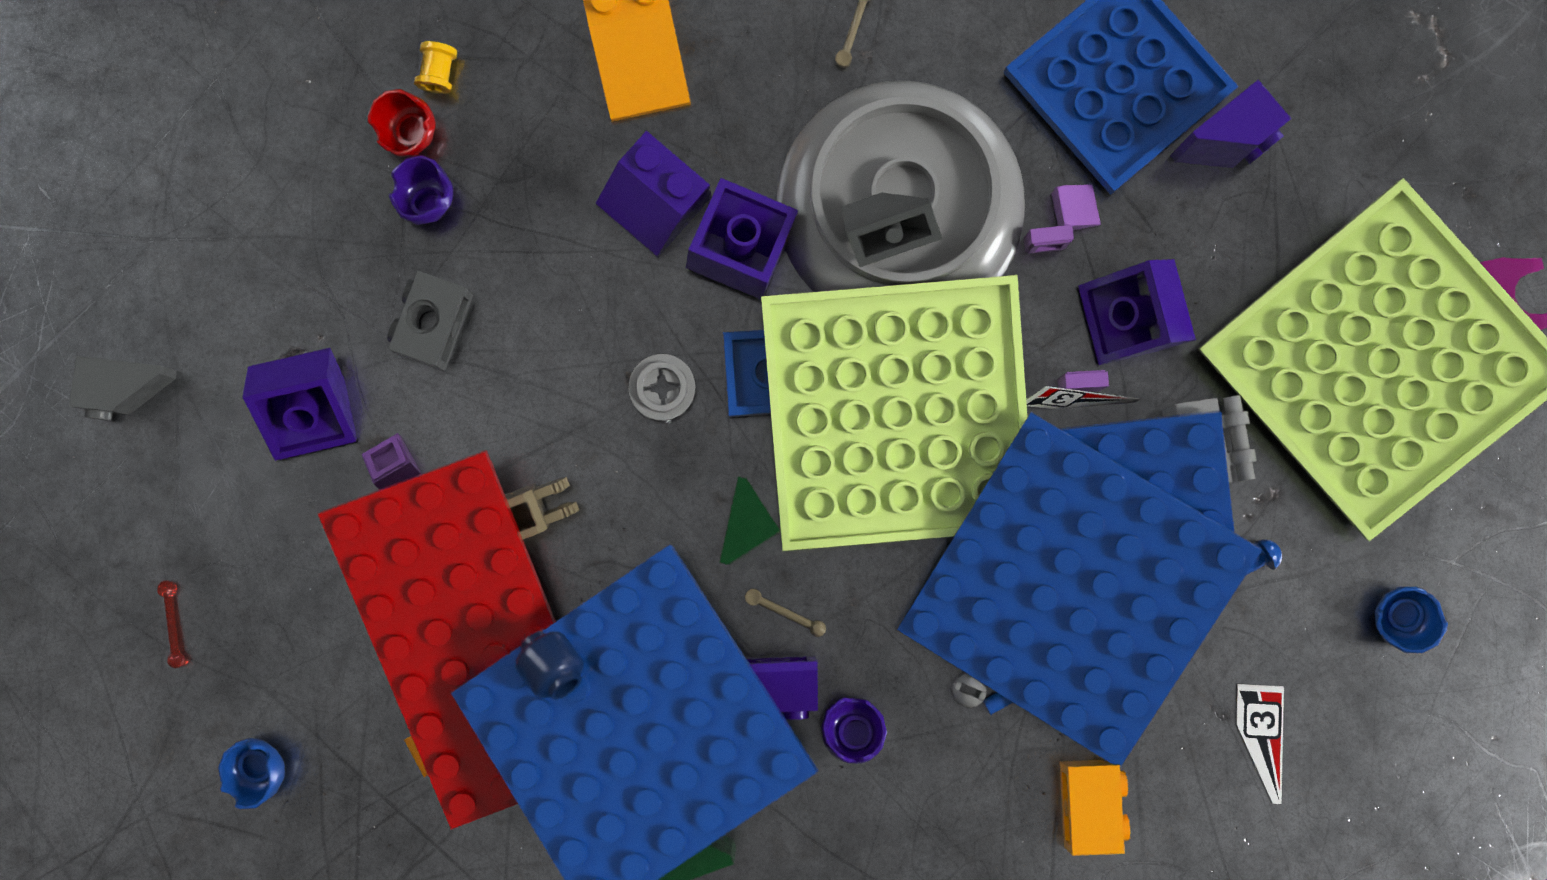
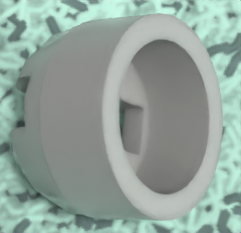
M963 673L955 678L951 691L956 702L964 707L973 708L984 701L987 687L969 674ZM962 683L980 690L979 697L976 698L968 693L959 691Z

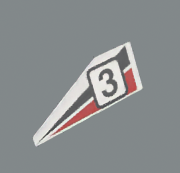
M1046 386L1028 398L1026 403L1027 406L1061 409L1134 403L1140 399Z
M1237 684V727L1272 803L1281 804L1284 686Z

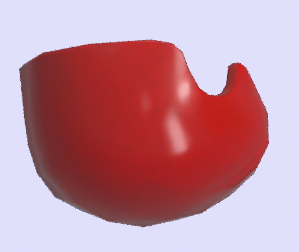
M405 90L384 91L373 100L367 115V122L376 132L377 143L393 155L399 157L416 156L432 143L436 125L432 110L423 99Z

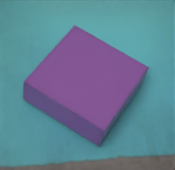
M1072 225L1030 229L1023 238L1025 252L1031 254L1065 250L1074 240Z
M1105 370L1066 372L1057 379L1058 388L1097 392L1109 387L1108 372H1105Z

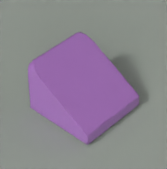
M1063 185L1055 187L1051 195L1058 226L1072 225L1073 230L1100 226L1093 185Z
M398 433L362 454L372 482L378 489L421 474L419 467Z

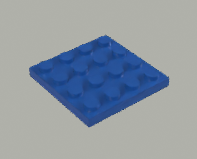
M1086 0L1006 66L1003 72L1110 195L1239 87L1162 0Z
M1220 410L1060 428L1235 533Z

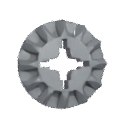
M668 354L649 356L634 368L630 376L629 395L636 409L647 418L667 421L681 416L694 399L696 384L692 371L686 363L675 356ZM663 370V376L667 383L674 384L675 386L680 385V388H674V390L667 392L666 405H662V400L658 393L644 390V388H651V386L658 384L659 371Z

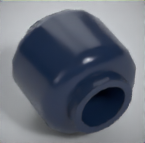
M538 631L528 636L520 646L522 651L517 657L516 669L538 698L551 697L552 700H559L569 695L579 686L582 681L580 674L583 671L584 662L563 633L552 631L544 634L542 631Z

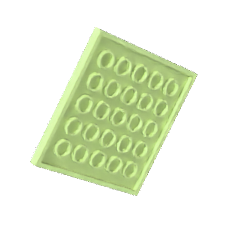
M1404 178L1398 180L1198 348L1199 352L1237 395L1241 396L1245 404L1368 541L1375 538L1547 400L1546 335Z
M1018 276L761 296L782 551L955 536L1027 419Z

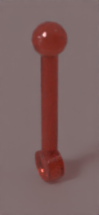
M162 581L159 583L157 591L160 596L164 597L171 653L167 658V663L172 668H179L184 664L185 657L179 651L173 596L177 592V586L172 581Z

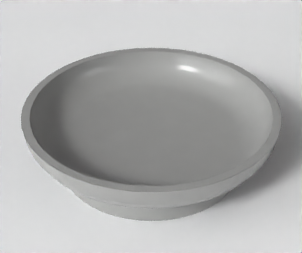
M903 80L873 83L852 90L830 102L804 126L794 140L784 160L777 185L776 201L798 210L784 249L799 276L813 292L1000 277L1008 269L1016 253L1024 225L1025 195L1022 174L1017 158L1002 131L988 115L966 98L945 88L923 82ZM881 192L929 198L942 235L941 240L859 267L846 233L842 206Z

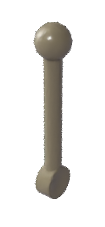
M859 0L843 49L836 54L835 62L840 68H846L851 64L852 56L850 51L866 3L870 0Z
M750 589L745 595V600L749 605L755 606L759 604L810 629L811 634L815 637H821L826 632V625L822 621L816 620L813 622L762 597V594L757 589Z

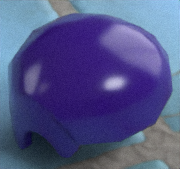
M423 155L409 157L397 165L391 172L394 189L389 194V199L398 215L405 221L416 225L436 222L442 218L451 206L454 193L453 185L444 169L434 159Z
M846 697L839 699L826 711L821 725L823 744L832 756L845 763L861 764L872 760L883 749L887 735L883 715L873 704L865 699Z

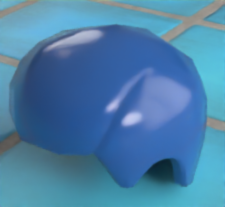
M1396 587L1382 596L1374 612L1376 627L1382 638L1388 644L1405 653H1424L1436 647L1447 631L1448 623L1444 617L1440 602L1432 594L1419 587Z
M258 738L243 739L234 743L223 753L218 767L221 781L220 790L230 794L236 800L235 807L238 809L257 808L278 792L285 778V764L281 755L269 743Z

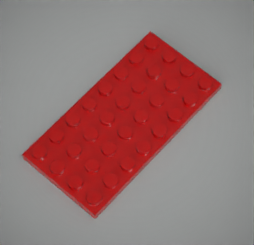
M486 449L323 510L318 514L451 829L518 804L451 693L520 647L528 636L535 632L543 631L556 622Z

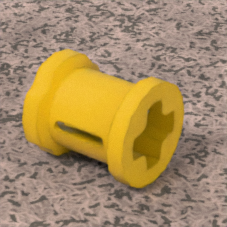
M421 42L419 51L423 54L420 75L415 77L414 85L421 90L431 93H450L452 85L448 81L452 60L457 58V50L440 42Z

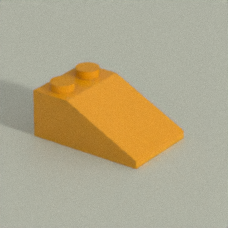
M583 0L611 122L691 105L669 0Z

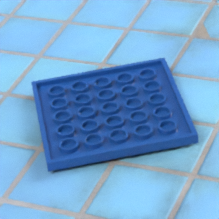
M1030 412L897 630L1112 765H1120L1121 767L1262 549L1050 422Z
M668 545L542 631L544 634L552 631L563 633L583 659L584 667L580 674L582 681L569 695L559 700H552L551 697L538 698L516 669V660L522 651L520 647L451 693L564 880H658L819 771L672 545Z

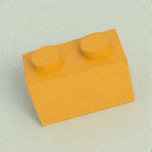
M1106 760L1060 761L1064 848L1073 856L1125 854L1124 841L1130 840L1129 818L1127 814H1123L1122 797H1127L1128 782L1125 771H1120V765H1112Z

